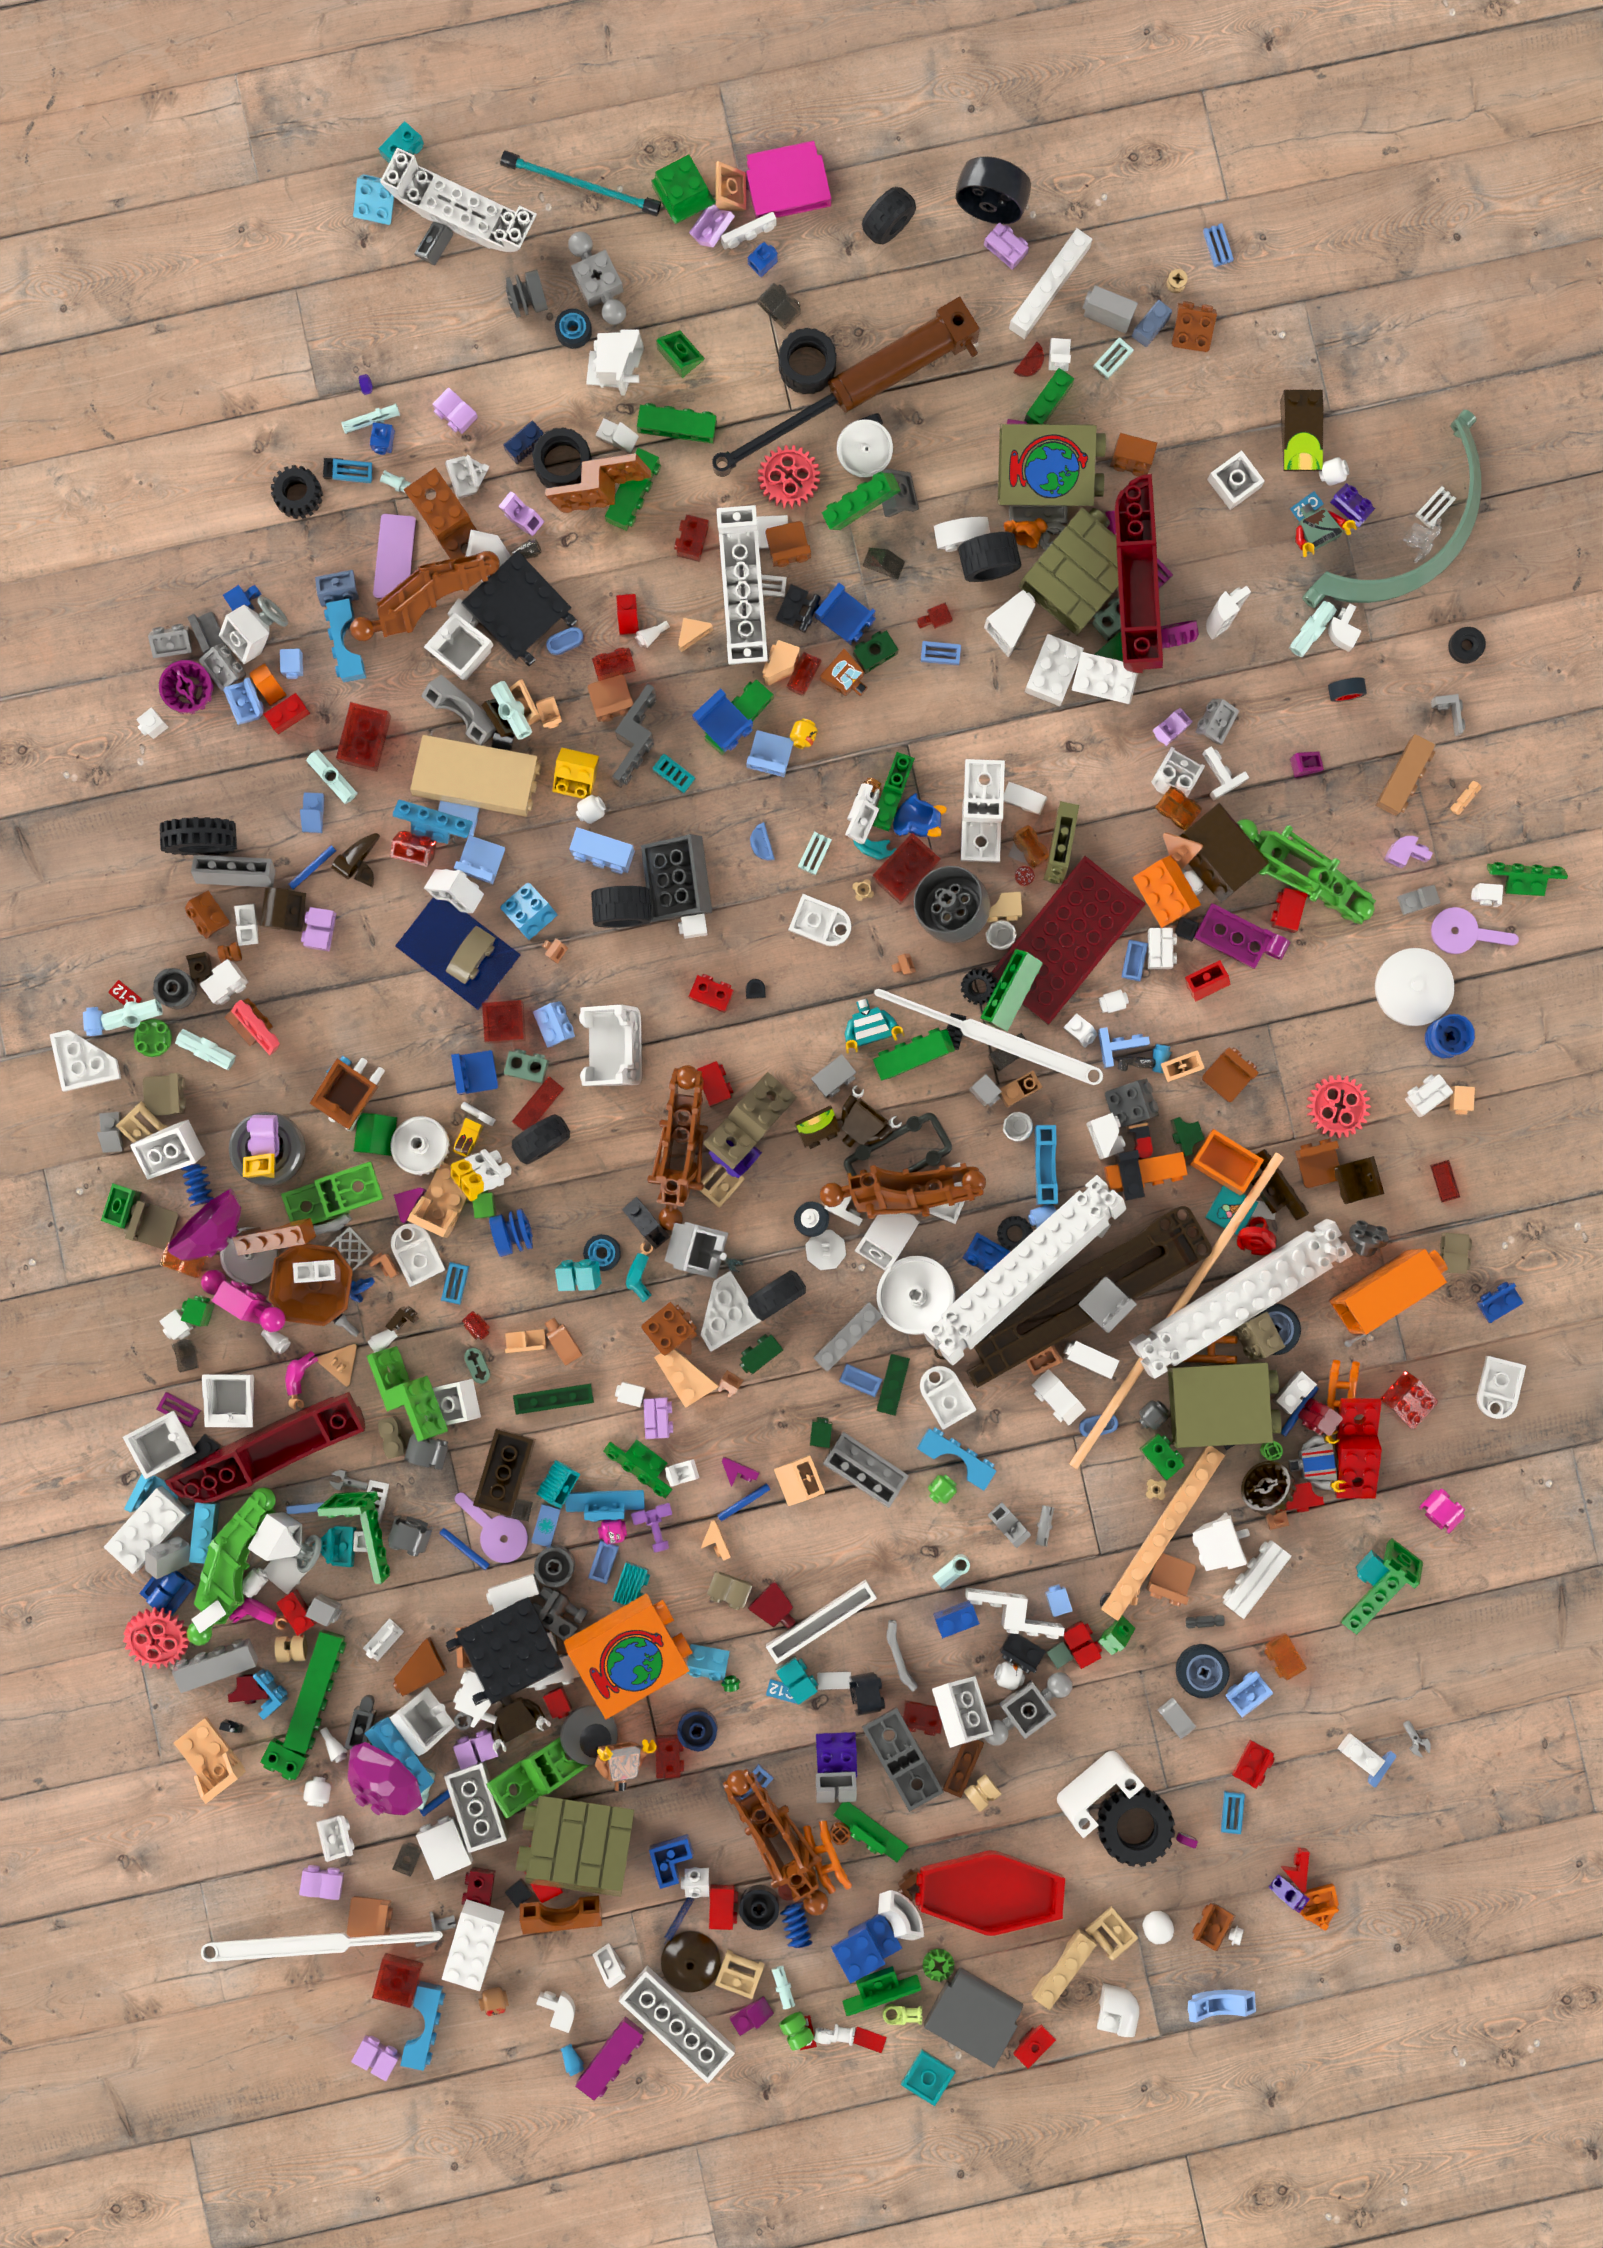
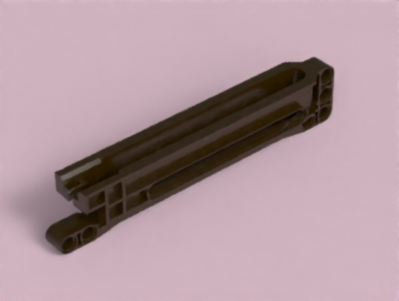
M1180 1206L1155 1219L1137 1236L1031 1295L974 1346L982 1361L966 1371L974 1387L978 1388L1095 1322L1079 1306L1081 1302L1079 1301L1023 1334H1018L1016 1330L1020 1323L1154 1247L1158 1246L1161 1249L1159 1257L1113 1282L1129 1299L1134 1300L1208 1257L1212 1252L1211 1244L1192 1211L1186 1206ZM1181 1209L1187 1214L1186 1219L1183 1221L1177 1216L1178 1211ZM1163 1219L1168 1220L1170 1223V1227L1167 1230H1163L1160 1226V1222ZM1189 1227L1196 1229V1236L1193 1238L1187 1234ZM1199 1244H1203L1206 1247V1252L1203 1255L1197 1252ZM933 1348L934 1355L937 1358L944 1360L945 1358L943 1356H940L937 1353V1350Z

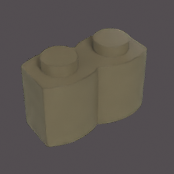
M1442 1233L1440 1255L1448 1267V1270L1445 1272L1466 1274L1467 1270L1470 1269L1471 1261L1468 1258V1250H1471L1472 1240L1469 1239L1468 1234Z
M394 1416L379 1420L378 1430L380 1436L384 1439L383 1450L386 1457L391 1459L405 1455L407 1448L406 1442L401 1436L402 1427L399 1419Z
M715 1571L707 1595L710 1596L712 1601L721 1603V1600L729 1603V1607L739 1610L740 1607H745L753 1584L723 1572Z

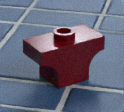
M244 1674L236 1677L237 1687L235 1691L228 1694V1703L244 1701V1704L257 1703L256 1700L268 1699L270 1696L253 1678L254 1674Z

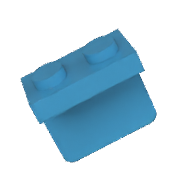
M526 883L500 907L528 940L537 935L539 931L558 916L549 903L530 883Z

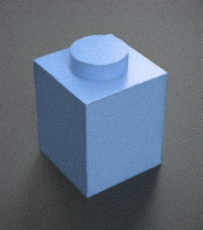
M280 649V672L287 679H297L298 676H303V653L300 649Z
M1060 1584L1048 1588L1049 1591H1046L1045 1594L1053 1617L1073 1611L1064 1586L1060 1587Z

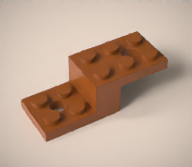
M636 453L583 461L580 484L546 488L545 496L563 513H570L574 510H589L594 507L605 508L608 505H615V483L623 484L626 481H642L646 478H651V470Z
M435 467L404 488V491L450 559L465 557L466 553H463L461 548L463 545L468 544L470 530H478ZM428 491H435L436 497L429 500L426 498V493Z

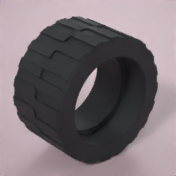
M804 328L797 329L793 333L791 332L783 340L779 349V373L788 388L797 393L815 394L828 387V380L833 378L836 372L837 360L836 348L830 337L818 329ZM812 347L819 350L825 356L826 364L819 373L805 376L798 374L791 368L789 364L790 356L800 348Z
M564 427L546 431L545 434L538 438L532 452L533 465L537 477L547 488L580 484L582 462L592 460L590 448L582 435L575 432V430ZM558 446H570L576 449L581 456L578 468L568 475H554L545 467L547 454Z
M1012 532L984 534L969 539L958 547L964 578L969 582H984L1002 578L1016 572L1022 566L1015 534Z
M612 886L599 888L591 892L593 925L625 928L646 925L652 921L650 889L647 887Z

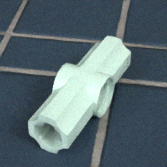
M1323 601L1313 616L1309 617L1300 629L1301 632L1289 647L1295 655L1303 657L1312 643L1316 642L1325 630L1327 623L1337 611L1334 605Z
M505 681L494 684L490 689L499 704V716L503 720L508 721L518 740L529 736L532 733V729L524 717L523 704L515 700Z
M319 749L308 756L306 759L308 764L344 804L351 802L358 793ZM330 773H336L335 780L328 781V775Z
M157 999L143 1003L127 1002L122 1009L102 1014L101 1021L105 1030H112L122 1026L134 1028L142 1020L163 1015V1009Z
M182 1029L176 1038L175 1044L226 1070H229L235 1061L236 1055L185 1029Z

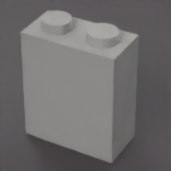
M1095 285L1093 291H1088L1082 309H1085L1084 317L1126 334L1138 303Z

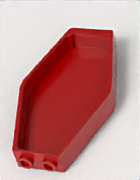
M988 1850L922 1866L920 1873H917L916 1882L919 1885V1893L915 1895V1905L918 1906L922 1913L986 1936H996L1063 1919L1065 1878L1063 1875L999 1851Z

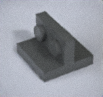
M893 469L882 471L883 473H892L901 489L899 493L882 503L885 517H891L903 511L914 512L919 510L911 472Z

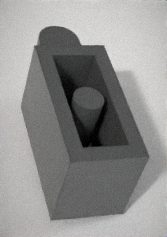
M366 1695L361 1700L360 1706L354 1709L345 1749L351 1750L355 1745L365 1742L369 1743V1739L364 1733L373 1726L377 1710L373 1709L375 1699L372 1695Z

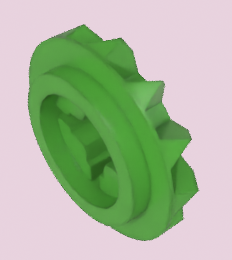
M933 1949L925 1955L923 1970L925 1975L931 1980L941 1982L948 1979L953 1973L954 1960L946 1950ZM934 1958L939 1963L944 1962L942 1965L943 1972L938 1968L933 1969L935 1967Z

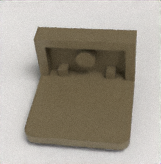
M171 1073L168 1076H153L143 1079L144 1104L154 1116L184 1114L186 1099L183 1094V1089H185L183 1075Z
M137 1201V1204H134L131 1209V1221L127 1223L124 1230L125 1238L163 1250L168 1249L179 1214L144 1201Z
M1264 1312L1234 1329L1235 1336H1237L1244 1347V1354L1250 1360L1266 1358L1285 1348L1268 1312Z

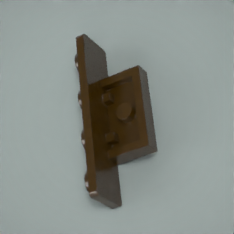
M1265 1149L1255 1154L1264 1159L1260 1166L1262 1171H1264L1272 1159ZM1277 1168L1260 1193V1197L1272 1214L1286 1205L1295 1220L1307 1216L1309 1212L1305 1205L1300 1201L1294 1189L1285 1179L1282 1171ZM1261 1174L1251 1181L1253 1186L1255 1185Z

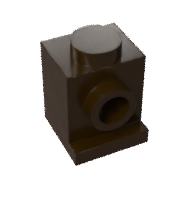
M207 952L186 956L190 975L194 981L197 980V983H202L213 975L210 956ZM198 964L202 965V969L200 971L196 970V966Z

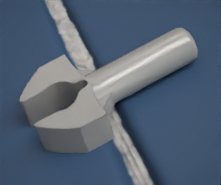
M342 1469L333 1472L332 1475L340 1476L344 1481L340 1483L329 1481L334 1489L340 1491L344 1486L364 1491L368 1487V1484L348 1478L346 1475L347 1471Z
M1405 1721L1403 1726L1413 1741L1412 1746L1409 1747L1411 1752L1416 1756L1423 1757L1418 1750V1744L1424 1745L1427 1753H1430L1431 1744L1427 1738L1421 1739L1411 1722Z

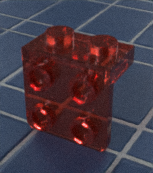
M1407 1371L1380 1398L1381 1402L1392 1409L1411 1429H1415L1438 1403V1400L1425 1385Z

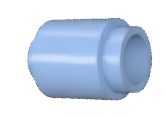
M98 1007L86 1008V1012H83L84 1031H86L87 1036L103 1035L102 1030H104L101 1021L103 1011L98 1010Z
M1047 1204L1030 1210L1028 1220L1031 1226H1035L1037 1229L1056 1212L1055 1206Z

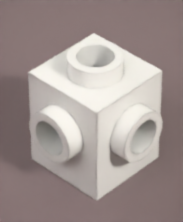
M693 1867L685 1869V1877H681V1889H685V1897H709V1868Z

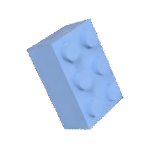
M576 827L569 848L575 860L584 863L588 860L596 867L604 869V866L611 868L612 872L621 875L623 872L628 873L635 853L631 844Z

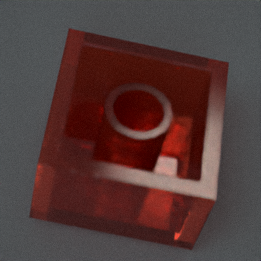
M522 1000L482 1003L485 1043L526 1041L524 1002Z
M385 1953L381 1961L372 1998L411 2008L415 2000L424 1963Z

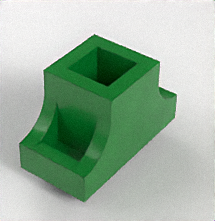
M1122 1615L1119 1621L1115 1620L1103 1632L1098 1642L1113 1655L1126 1647L1136 1628Z

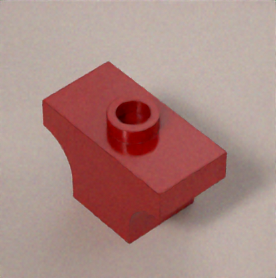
M1311 1482L1295 1484L1296 1491L1291 1494L1293 1500L1292 1502L1287 1501L1285 1503L1286 1509L1284 1511L1297 1509V1513L1309 1511L1308 1507L1324 1505V1499L1313 1492Z
M1042 2024L1037 2028L1032 2027L1019 2040V2046L1013 2054L1029 2069L1056 2041V2038Z

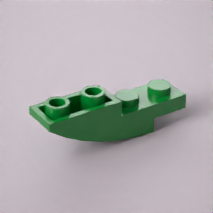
M896 752L877 805L879 811L872 826L889 832L915 758Z

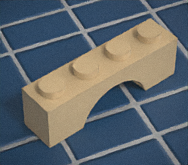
M1021 892L1001 893L997 903L990 907L987 923L997 922L998 919H1006L1008 922L1018 921V918L1022 916ZM964 910L958 912V916L964 914ZM946 915L944 917V920L948 921L951 918V915Z
M1077 1928L1067 1942L1057 1964L1047 1975L1041 1978L1031 1992L1033 1999L1050 2011L1097 1946L1095 1940L1080 1928Z

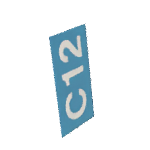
M1315 491L1290 508L1299 522L1304 518L1300 508L1310 503L1315 511L1324 504Z
M770 1679L766 1696L796 1704L788 1691V1687L783 1682Z

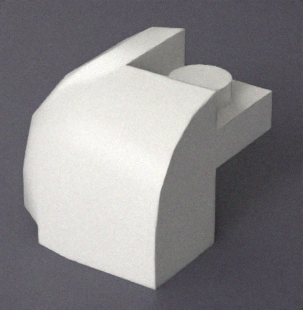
M1103 1983L1099 2001L1101 2008L1097 2029L1117 2033L1118 2036L1135 2037L1139 2019V2005L1136 1997L1127 1989Z

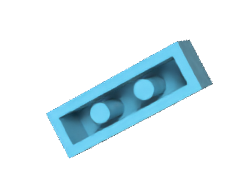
M195 1503L189 1562L205 1564L208 1552L207 1547L217 1536L220 1503Z

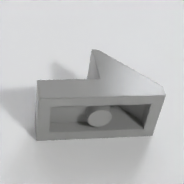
M1435 885L1422 887L1397 897L1403 915L1440 904Z
M121 1112L99 1113L101 1132H97L103 1153L123 1151L122 1132L116 1127V1124L121 1121Z

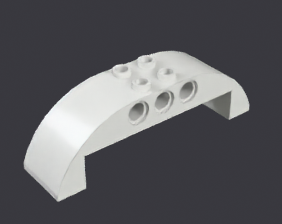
M756 505L716 508L726 618L728 664L767 662Z

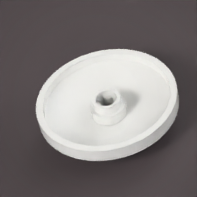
M1409 948L1393 954L1382 964L1376 976L1375 994L1381 1009L1392 1020L1407 1026H1422L1437 1020L1447 1011L1454 996V979L1451 970L1441 957L1429 950Z
M909 1256L893 1263L891 1268L887 1269L882 1275L877 1288V1304L885 1321L896 1330L910 1335L924 1334L923 1330L934 1320L939 1323L942 1320L940 1315L955 1302V1287L947 1270L935 1260L923 1256Z

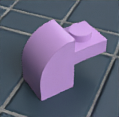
M511 491L499 505V508L505 513L504 515L513 524L531 536L545 522L535 510L526 506Z
M1179 708L1164 722L1159 724L1153 732L1157 740L1167 746L1193 721Z
M1405 836L1391 845L1384 861L1403 868L1406 866L1410 856L1426 863L1430 860L1433 852L1428 851L1429 848L1422 844L1415 845L1418 837Z

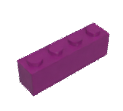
M625 2016L578 2078L575 2087L593 2101L598 2096L601 2098L608 2089L606 2086L610 2080L614 2081L619 2075L620 2071L618 2069L622 2064L626 2065L631 2059L632 2055L630 2053L634 2048L638 2049L643 2043L644 2030Z

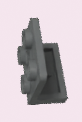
M1147 1078L1105 1092L1110 1113H1113L1119 1119L1121 1125L1119 1128L1159 1116V1107L1153 1098V1089Z

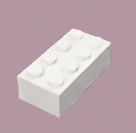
M163 1486L156 1488L104 1548L134 1574L145 1565V1550L165 1542L192 1512Z
M479 1761L478 1764L447 1772L444 1778L468 1853L507 1841L509 1834L501 1809L486 1783L491 1781L486 1762Z
M466 1899L442 1980L480 1991L505 1911Z

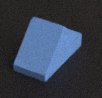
M304 793L303 809H300L302 832L322 833L323 793Z

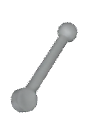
M1360 1334L1351 1340H1346L1344 1344L1346 1347H1351L1352 1343L1366 1335Z

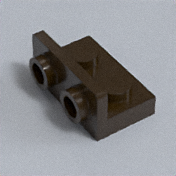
M496 699L485 701L481 706L500 736L515 735L508 721L503 720L499 716V704Z
M410 1306L401 1307L385 1327L390 1331L399 1330L407 1322V1319L412 1323L419 1320L416 1316L418 1313Z

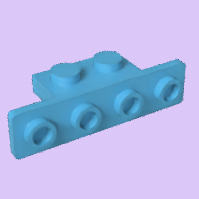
M398 800L393 811V817L411 822V834L425 837L438 843L448 844L450 834L467 838L473 822L403 800Z
M644 1491L570 1492L565 1501L566 1512H584V1520L592 1522L624 1519L625 1510H643L645 1508Z

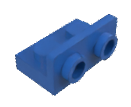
M976 1233L962 1258L968 1264L980 1268L987 1274L1011 1251Z
M1504 1282L1497 1286L1498 1290L1494 1293L1487 1292L1480 1297L1481 1300L1477 1302V1305L1488 1323H1492L1524 1304L1515 1289V1283L1508 1284V1282Z

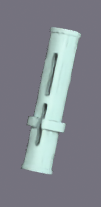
M395 403L382 409L376 408V411L341 422L345 434L372 425L373 422L384 423V420L400 416L397 404Z

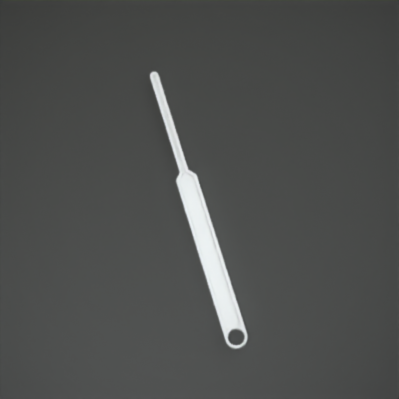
M876 989L874 991L875 996L958 1027L966 1037L1085 1083L1097 1085L1103 1079V1073L1097 1067L973 1019L961 1021L884 990ZM1091 1070L1098 1071V1081H1089L1088 1073Z
M440 1931L349 1937L345 1933L221 1941L205 1944L201 1949V1956L207 1962L342 1953L350 1946L434 1941L441 1939L443 1934ZM207 1946H212L215 1949L216 1955L214 1958H209L206 1955L205 1950Z

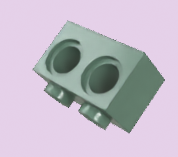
M1115 597L1108 603L1110 607L1105 611L1101 609L1093 616L1095 619L1092 625L1106 641L1110 640L1121 630L1120 614L1116 610V608L1120 607L1118 597ZM1108 619L1112 625L1105 627L1102 624V620Z
M515 1049L514 1052L509 1051L503 1074L544 1084L549 1061L545 1059L544 1055L534 1053L533 1056L526 1055V1051ZM520 1058L522 1066L517 1069L513 1068V1060ZM534 1063L541 1064L540 1072H532L531 1067Z

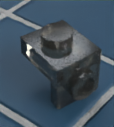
M182 1339L172 1344L177 1368L180 1373L199 1368L196 1347L191 1340Z

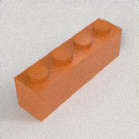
M1183 1152L1138 1160L1143 1188L1145 1187L1144 1183L1152 1182V1186L1164 1184L1163 1180L1171 1178V1181L1175 1182L1183 1180V1176L1188 1175ZM1118 1164L1104 1167L1109 1190H1114L1116 1193L1123 1192Z

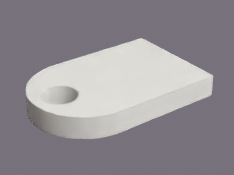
M802 894L788 931L826 946H837L849 937L851 921L842 909ZM838 925L846 927L844 935L836 934L835 928Z
M405 1224L394 1232L391 1239V1248L410 1287L446 1270L429 1233L424 1228L416 1224ZM405 1229H409L412 1232V1237L409 1240L402 1238V1231Z
M1486 1356L1477 1392L1478 1407L1486 1416L1501 1419L1513 1413L1518 1403L1526 1365ZM1493 1403H1497L1500 1406V1410L1496 1414L1490 1411V1406Z
M935 1366L923 1374L920 1381L921 1394L942 1430L976 1411L967 1392L951 1369L944 1366ZM938 1372L940 1380L937 1383H932L929 1380L930 1373Z

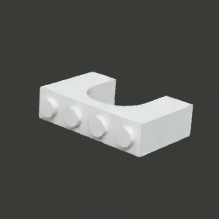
M535 1573L490 1587L486 1597L489 1605H493L495 1612L492 1614L519 1600L539 1594L541 1590ZM547 1631L546 1633L555 1651H558L559 1647L555 1634Z

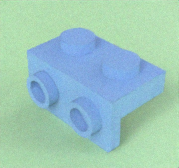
M245 678L243 682L226 686L223 689L238 725L260 719L264 706L258 700L255 684L251 683L250 678Z
M561 1001L549 1003L533 1011L547 1048L575 1037L573 1026L568 1020L566 1009Z
M1255 1671L1245 1675L1239 1685L1234 1684L1231 1686L1225 1696L1243 1718L1273 1695V1692L1260 1677L1259 1673Z

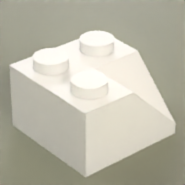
M1240 451L1211 472L1207 479L1230 510L1259 490L1265 482L1243 451Z
M1113 1113L1086 1123L1100 1160L1124 1151V1139L1122 1136H1118V1128L1121 1125L1118 1117L1114 1116Z

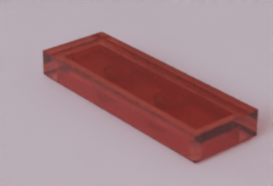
M549 1076L512 1122L525 1131L539 1121L563 1092L564 1088Z

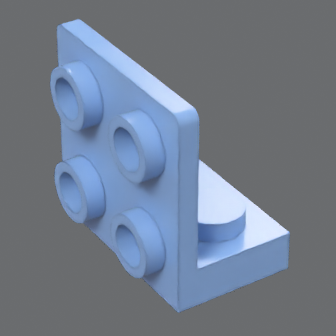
M757 730L750 756L747 759V768L785 777L793 741L790 738Z
M468 836L459 862L456 861L454 870H461L469 877L493 884L505 852V847Z

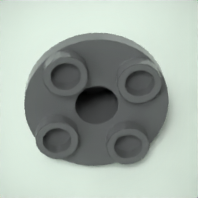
M1358 1220L1349 1230V1236L1356 1244L1355 1251L1364 1257L1374 1255L1377 1249L1385 1247L1389 1240L1385 1227H1376L1363 1220Z

